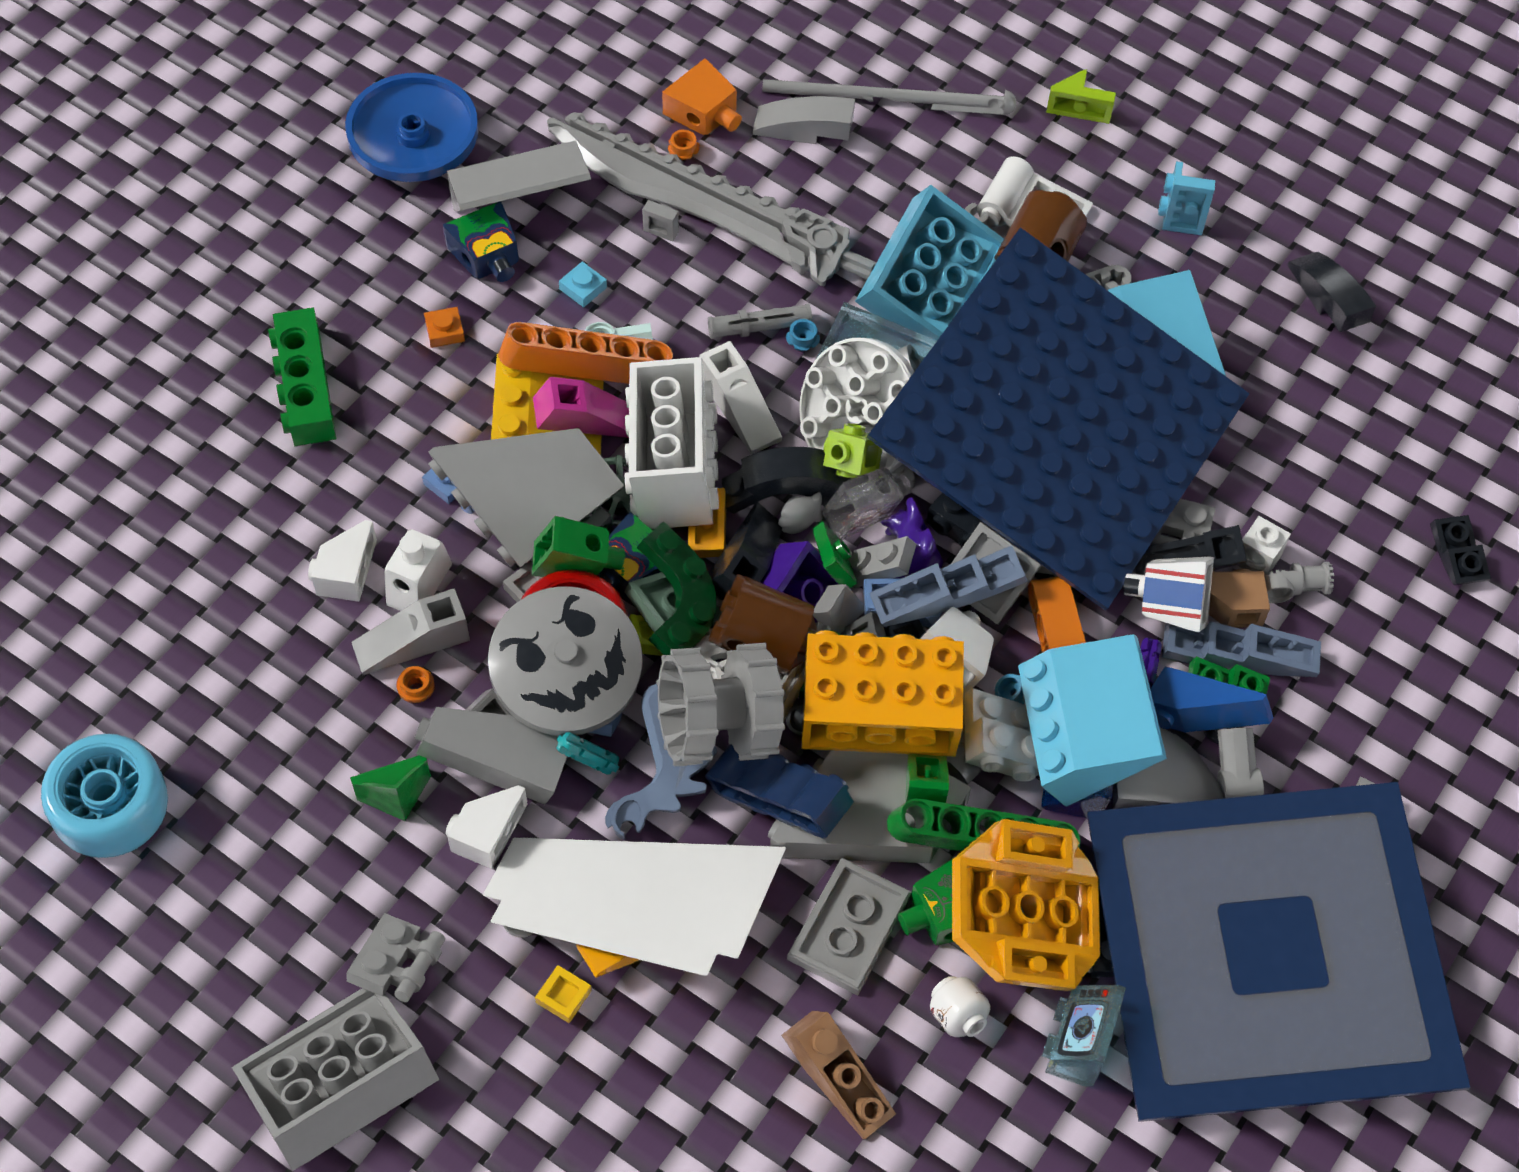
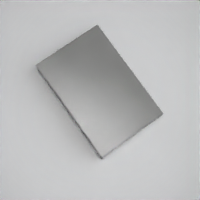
M841 858L791 947L787 960L858 996L898 922V913L904 911L912 892Z

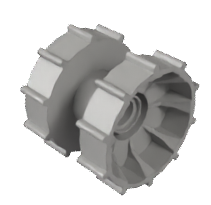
M766 643L740 644L736 646L737 650L727 651V660L721 679H712L711 665L701 655L700 647L671 649L670 655L661 656L662 664L659 680L656 681L658 686L659 712L657 717L660 720L664 750H667L669 756L673 759L674 767L703 764L704 760H712V751L718 730L728 731L729 744H732L735 751L739 754L740 761L766 759L768 755L779 754L778 746L782 731L785 730V724L783 723L784 689H782L777 669V658H773L766 649Z

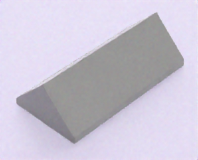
M577 140L447 171L454 211H462L591 180Z

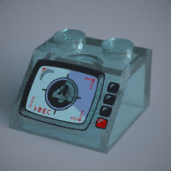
M1082 985L1071 990L1068 999L1060 996L1053 1020L1060 1022L1056 1035L1048 1034L1042 1057L1049 1059L1045 1073L1092 1089L1104 1065L1126 987L1120 985Z

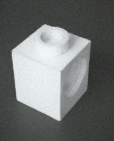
M1258 516L1242 539L1247 562L1237 566L1242 569H1249L1250 571H1264V574L1267 573L1269 575V571H1272L1281 558L1291 533Z

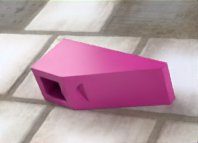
M549 377L533 396L537 429L560 431L579 428L585 434L627 437L625 416L629 415V408H627L626 401L583 380Z

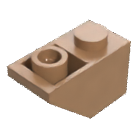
M1237 569L1232 572L1213 571L1208 615L1220 624L1235 628H1246L1250 624L1263 626L1270 611L1264 571H1250L1249 569Z

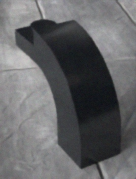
M781 447L764 450L742 458V469L722 478V486L726 491V510L735 514L763 499L781 494H799L811 497L820 492L822 495L821 505L825 507L853 493L852 479L836 474L837 469L824 466L825 453L822 449Z

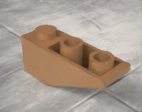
M811 1011L781 1035L803 1069L862 1139L869 1137L896 1115L828 1012Z

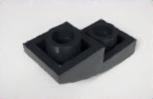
M1469 515L1435 519L1430 523L1439 556L1454 586L1489 581L1491 579L1483 545H1476Z

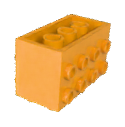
M829 630L818 631L816 634L808 633L805 660L802 749L956 757L963 730L964 641H954L953 638L938 636L929 640L916 639L914 636L900 634L889 638L877 637L875 634L868 632L857 633L854 636L838 635L836 632Z

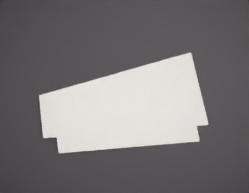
M513 838L483 896L501 900L491 919V923L707 976L718 954L736 959L739 957L786 847Z

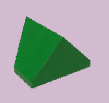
M418 755L350 777L357 801L406 821L431 778L427 758Z

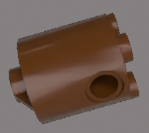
M1043 190L1031 191L1021 205L994 258L997 260L1021 227L1063 259L1069 261L1087 226V217L1074 200L1065 193Z
M737 574L731 590H728L720 608L722 614L719 621H716L708 641L727 651L737 650L736 646L740 644L766 643V649L773 658H777L778 672L786 675L787 672L805 662L808 633L816 634L818 632L813 617L815 606L751 578Z

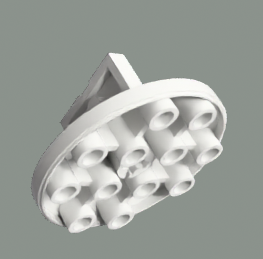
M872 338L845 339L823 351L807 371L800 396V430L808 447L824 450V443L828 437L829 430L842 429L845 423L862 425L866 427L865 432L870 433L914 373L907 359L891 345ZM882 449L879 473L858 475L857 478L851 479L853 481L879 479L894 472L902 463Z

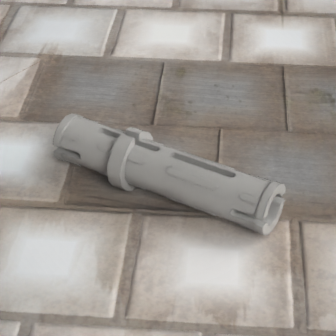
M808 303L755 312H746L744 309L738 310L737 314L708 317L709 335L711 339L736 334L746 337L751 332L787 328L799 319L812 321V311Z

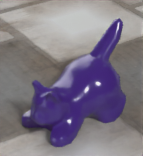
M912 497L906 501L907 511L899 509L888 520L881 521L883 526L888 527L885 531L886 535L896 536L897 539L908 536L917 544L908 574L896 578H905V576L914 574L937 563L940 569L943 566V559L936 547V542L929 528L927 529Z

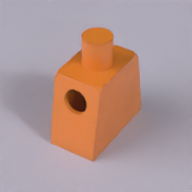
M705 58L662 91L663 114L702 135H708L719 125L733 132L742 121V116L736 112L737 91L735 87Z

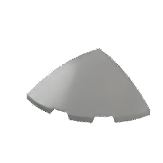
M1160 728L1167 759L1112 785L1113 809L1224 799L1215 776L1210 772L1199 754L1178 735L1163 728Z

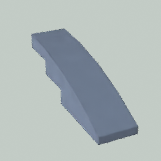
M1011 545L979 560L974 554L940 569L938 563L869 594L882 626L886 627L946 612L951 607L959 608L1028 582Z
M1210 621L1207 627L1200 632L1191 631L1169 623L1165 625L1163 658L1190 663L1197 656L1227 669H1231L1238 664L1261 674L1277 676L1317 677L1320 672L1321 641L1255 624H1250L1246 630Z

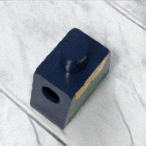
M501 201L443 224L446 247L474 278L481 279L494 274L497 281L505 282L513 277L515 270L512 265L519 261L518 247Z
M632 512L627 514L609 535V546L624 548L625 560L622 569L603 568L599 573V577L610 583L628 600L630 599L624 591L629 582L661 572L637 549L641 541L653 530Z

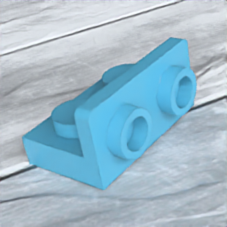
M1176 161L1174 172L1167 173L1165 179L1164 193H1168V195L1161 196L1158 215L1164 216L1162 230L1202 236L1215 191V180L1182 176L1183 162Z

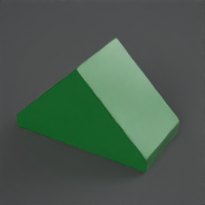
M908 754L905 802L911 799H925L946 803L949 791L947 757Z

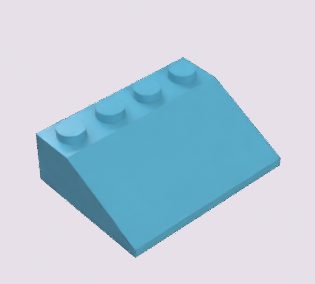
M929 185L912 198L855 302L881 321L936 343L996 261L994 257L1004 238L934 186Z
M1190 270L1125 284L1108 290L1226 376Z
M1134 634L1049 649L1018 665L1041 786L1064 806L1067 807L1167 759L1138 637Z

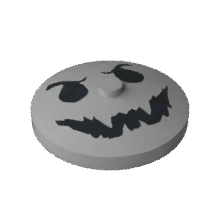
M578 587L547 588L519 600L500 619L489 645V676L493 690L502 706L525 726L550 735L559 736L564 735L566 732L580 735L607 725L618 717L631 702L640 681L642 648L637 631L628 616L606 597Z

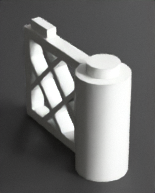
M1008 157L1003 162L977 206V212L980 218L984 214L989 216V226H1002L1005 224L1010 227L1026 196L1035 187L1043 191L1065 193L1074 200L1085 216H1087L1093 203L1035 174L1031 165L1024 159Z

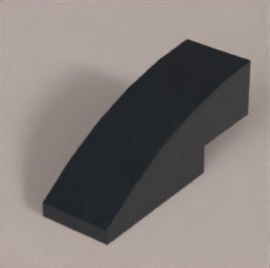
M1320 252L1288 262L1287 266L1320 315L1327 313L1339 332L1370 322L1376 308L1375 303L1354 277L1341 265Z

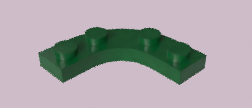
M663 521L641 541L637 549L666 576L672 584L676 596L673 614L648 639L663 655H670L671 649L694 648L709 631L716 612V593L705 562Z

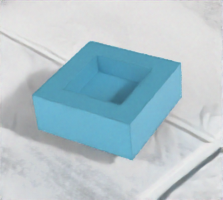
M583 261L559 280V289L583 308L607 288V279Z

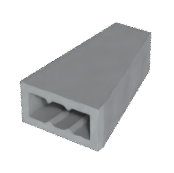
M436 707L430 719L422 718L414 737L421 741L416 752L417 755L504 789L519 785L525 788L527 798L544 805L555 792L567 758L566 755L559 753L556 749L558 745L557 735L533 730L516 720L512 715Z

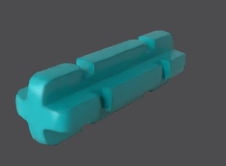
M571 732L558 736L556 749L559 753L593 769L596 768V770L606 775L618 771L620 758L617 754L605 750Z

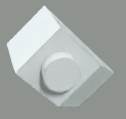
M364 520L320 545L317 559L310 561L308 569V579L313 582L316 595L360 601L377 541L373 521Z
M517 785L465 803L460 814H454L446 828L451 852L493 869L528 805L525 788Z

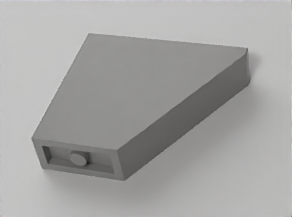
M579 428L438 446L428 451L433 458L428 465L441 481L448 477L456 487L451 494L464 510L468 506L472 507L479 516L474 520L475 524L487 538L492 534L502 545L497 551L510 567L516 563L519 568H522L533 560L534 541L554 516L581 522L624 487V484Z
M831 750L824 760L819 758L813 765V768L818 773L827 776L835 774L847 783L849 787L848 792L854 803L827 838L817 837L798 826H791L777 819L768 833L770 846L786 847L782 858L840 860L844 858L850 861L930 863L939 849L938 847L898 841L891 836L887 828L889 814L905 803L908 754ZM949 775V791L946 803L966 806L971 787ZM906 813L905 818L907 823L911 827L915 828L916 823L914 818L910 814ZM943 819V827L949 833L952 826L946 819Z

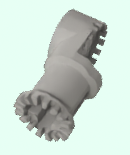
M1323 562L1321 566H1301L1299 563H1292L1290 571L1276 570L1274 574L1273 571H1269L1270 575L1265 573L1264 577L1269 603L1288 601L1294 595H1301L1302 591H1322L1324 594H1331L1334 588V584L1330 583L1334 582V579H1331L1334 573H1330L1333 572L1332 564L1330 562Z

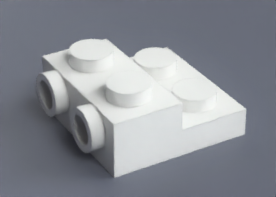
M974 688L964 694L965 763L981 767L986 772H999L1012 776L1017 781L1033 780L1039 775L1026 705Z

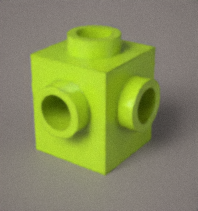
M845 423L842 429L829 430L828 437L824 443L825 457L823 465L837 469V475L848 478L879 473L882 448L867 438L869 433L865 432L866 427Z

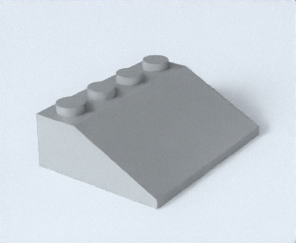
M364 988L232 1067L292 1171L439 1080L424 1047L386 994L381 996Z

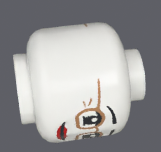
M950 976L935 986L931 994L930 1010L947 1034L953 1037H964L966 1035L973 1037L986 1027L990 1004L971 979Z

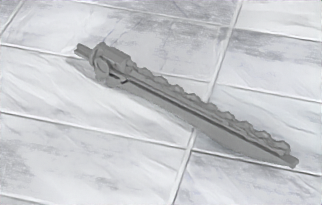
M573 112L565 118V122L569 125L555 118L547 120L548 131L552 132L561 144L577 140L587 168L610 184L628 194L653 200L712 222L785 261L796 272L803 274L805 271H810L811 278L820 286H825L826 281L832 278L834 273L841 268L868 279L877 263L850 251L849 228L840 226L804 208L800 210L796 207L783 209L779 207L774 197L764 196L761 199L756 197L750 186L740 185V187L735 188L729 184L724 175L710 177L706 175L701 165L691 164L688 167L683 165L677 154L662 156L658 154L653 144L644 143L637 145L628 133L612 134L606 123L596 122L593 125L589 124L583 113Z

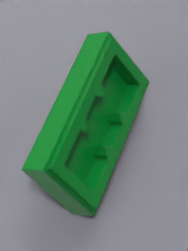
M822 521L813 528V533L824 568L839 585L846 584L849 588H852L857 584L849 560L852 557V553L844 541L839 539Z

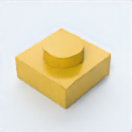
M557 965L535 996V1002L567 1023H570L591 993L592 988L587 982Z

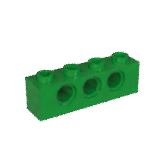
M312 307L273 314L274 328L268 329L271 347L272 349H278L279 355L273 356L272 360L276 377L282 376L283 384H277L276 388L280 405H286L287 412L280 413L284 434L291 433L294 447L336 440L320 330L315 309Z

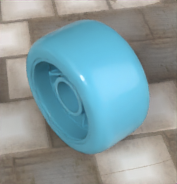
M96 734L73 742L54 758L43 778L41 801L44 813L52 828L68 847L86 856L109 858L124 855L139 848L155 834L166 814L168 792L165 779L157 762L143 745L131 738L117 734Z

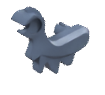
M657 683L650 686L644 692L641 700L642 712L655 760L656 774L652 782L642 790L624 796L613 803L605 817L607 828L609 829L612 826L615 834L622 840L626 839L624 833L621 832L623 823L633 822L637 833H640L649 813L653 811L677 813L681 810V804L677 797L705 793L707 790L705 783L693 781L690 778L706 768L712 760H704L703 764L674 767L673 759L669 756L668 751L664 750L660 720L657 717L659 713ZM715 746L712 751L713 758L717 754V748Z

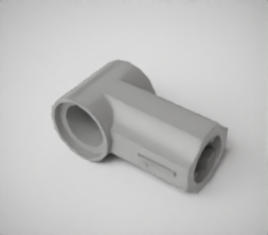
M1253 728L1218 730L1221 770L1218 771L1217 782L1222 791L1223 798L1263 795V777L1260 769L1256 768Z

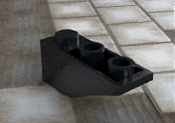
M759 502L754 504L709 572L716 596L722 601L727 591L731 590L737 574L760 582L770 566L782 533V527L778 524L779 520Z

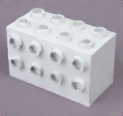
M702 358L630 363L629 387L625 389L627 408H629V415L625 416L626 434L629 437V443L625 444V458L627 465H629V472L625 473L626 494H630L631 512L638 516L650 529H655L663 521L670 528L713 524V510L719 509L718 489L715 488V481L718 480L717 459H714V452H718V440L716 430L711 431L714 430V424H717L716 403H709L713 402L712 380L705 381Z

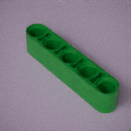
M911 799L894 809L887 819L888 831L898 841L963 851L981 835L979 825L984 826L987 830L995 822L1002 819L1073 830L1080 843L1078 831L1074 826L1066 822L925 799ZM906 813L910 814L914 818L916 823L915 828L911 827L907 823L905 818ZM943 819H946L952 826V834L948 833L943 827Z

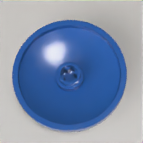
M404 73L379 80L363 90L348 110L345 129L350 151L365 169L377 176L393 181L418 182L442 176L447 171L453 170L463 163L476 144L478 138V118L471 98L457 84L433 74Z

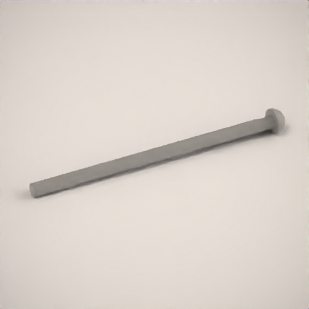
M763 79L762 92L833 96L866 99L869 102H873V97H883L897 102L933 104L931 110L1008 115L1016 107V97L1008 90H1005L1004 96L767 79Z

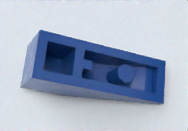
M1167 666L1163 668L1150 689L1158 724L1163 729L1171 728L1186 733L1270 724L1274 718L1267 694Z

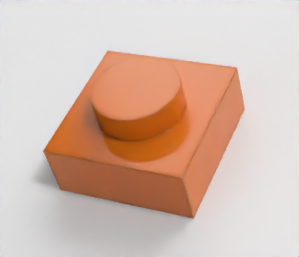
M458 306L424 313L431 348L465 342Z

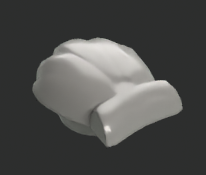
M818 492L811 497H793L789 499L782 508L781 518L778 522L782 527V531L789 534H797L807 529L814 521L820 522L823 519L821 493Z

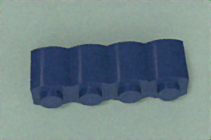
M732 744L727 747L705 775L714 792L722 798L733 803L743 804L760 814L771 815L785 824L798 826L806 832L821 838L828 837L854 803L848 792L849 787L847 783L835 774L827 776L818 773L808 764L802 763L798 765L790 763L781 754L768 755L766 759L740 761L739 754L735 751Z

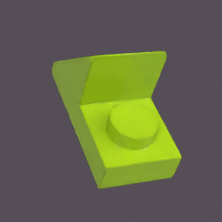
M1084 69L1051 86L1046 113L1109 124L1116 93L1084 87L1087 69Z

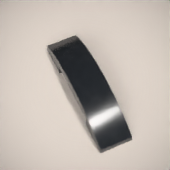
M1236 525L1203 532V535L1149 546L1131 574L1145 575L1147 563L1156 559L1214 557L1213 571L1247 562L1240 526Z

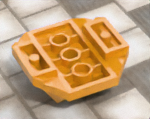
M1002 819L995 822L952 860V940L996 982L1069 991L1076 989L1082 981V977L1100 957L1098 876L1088 858L1078 847L1080 843L1073 830Z

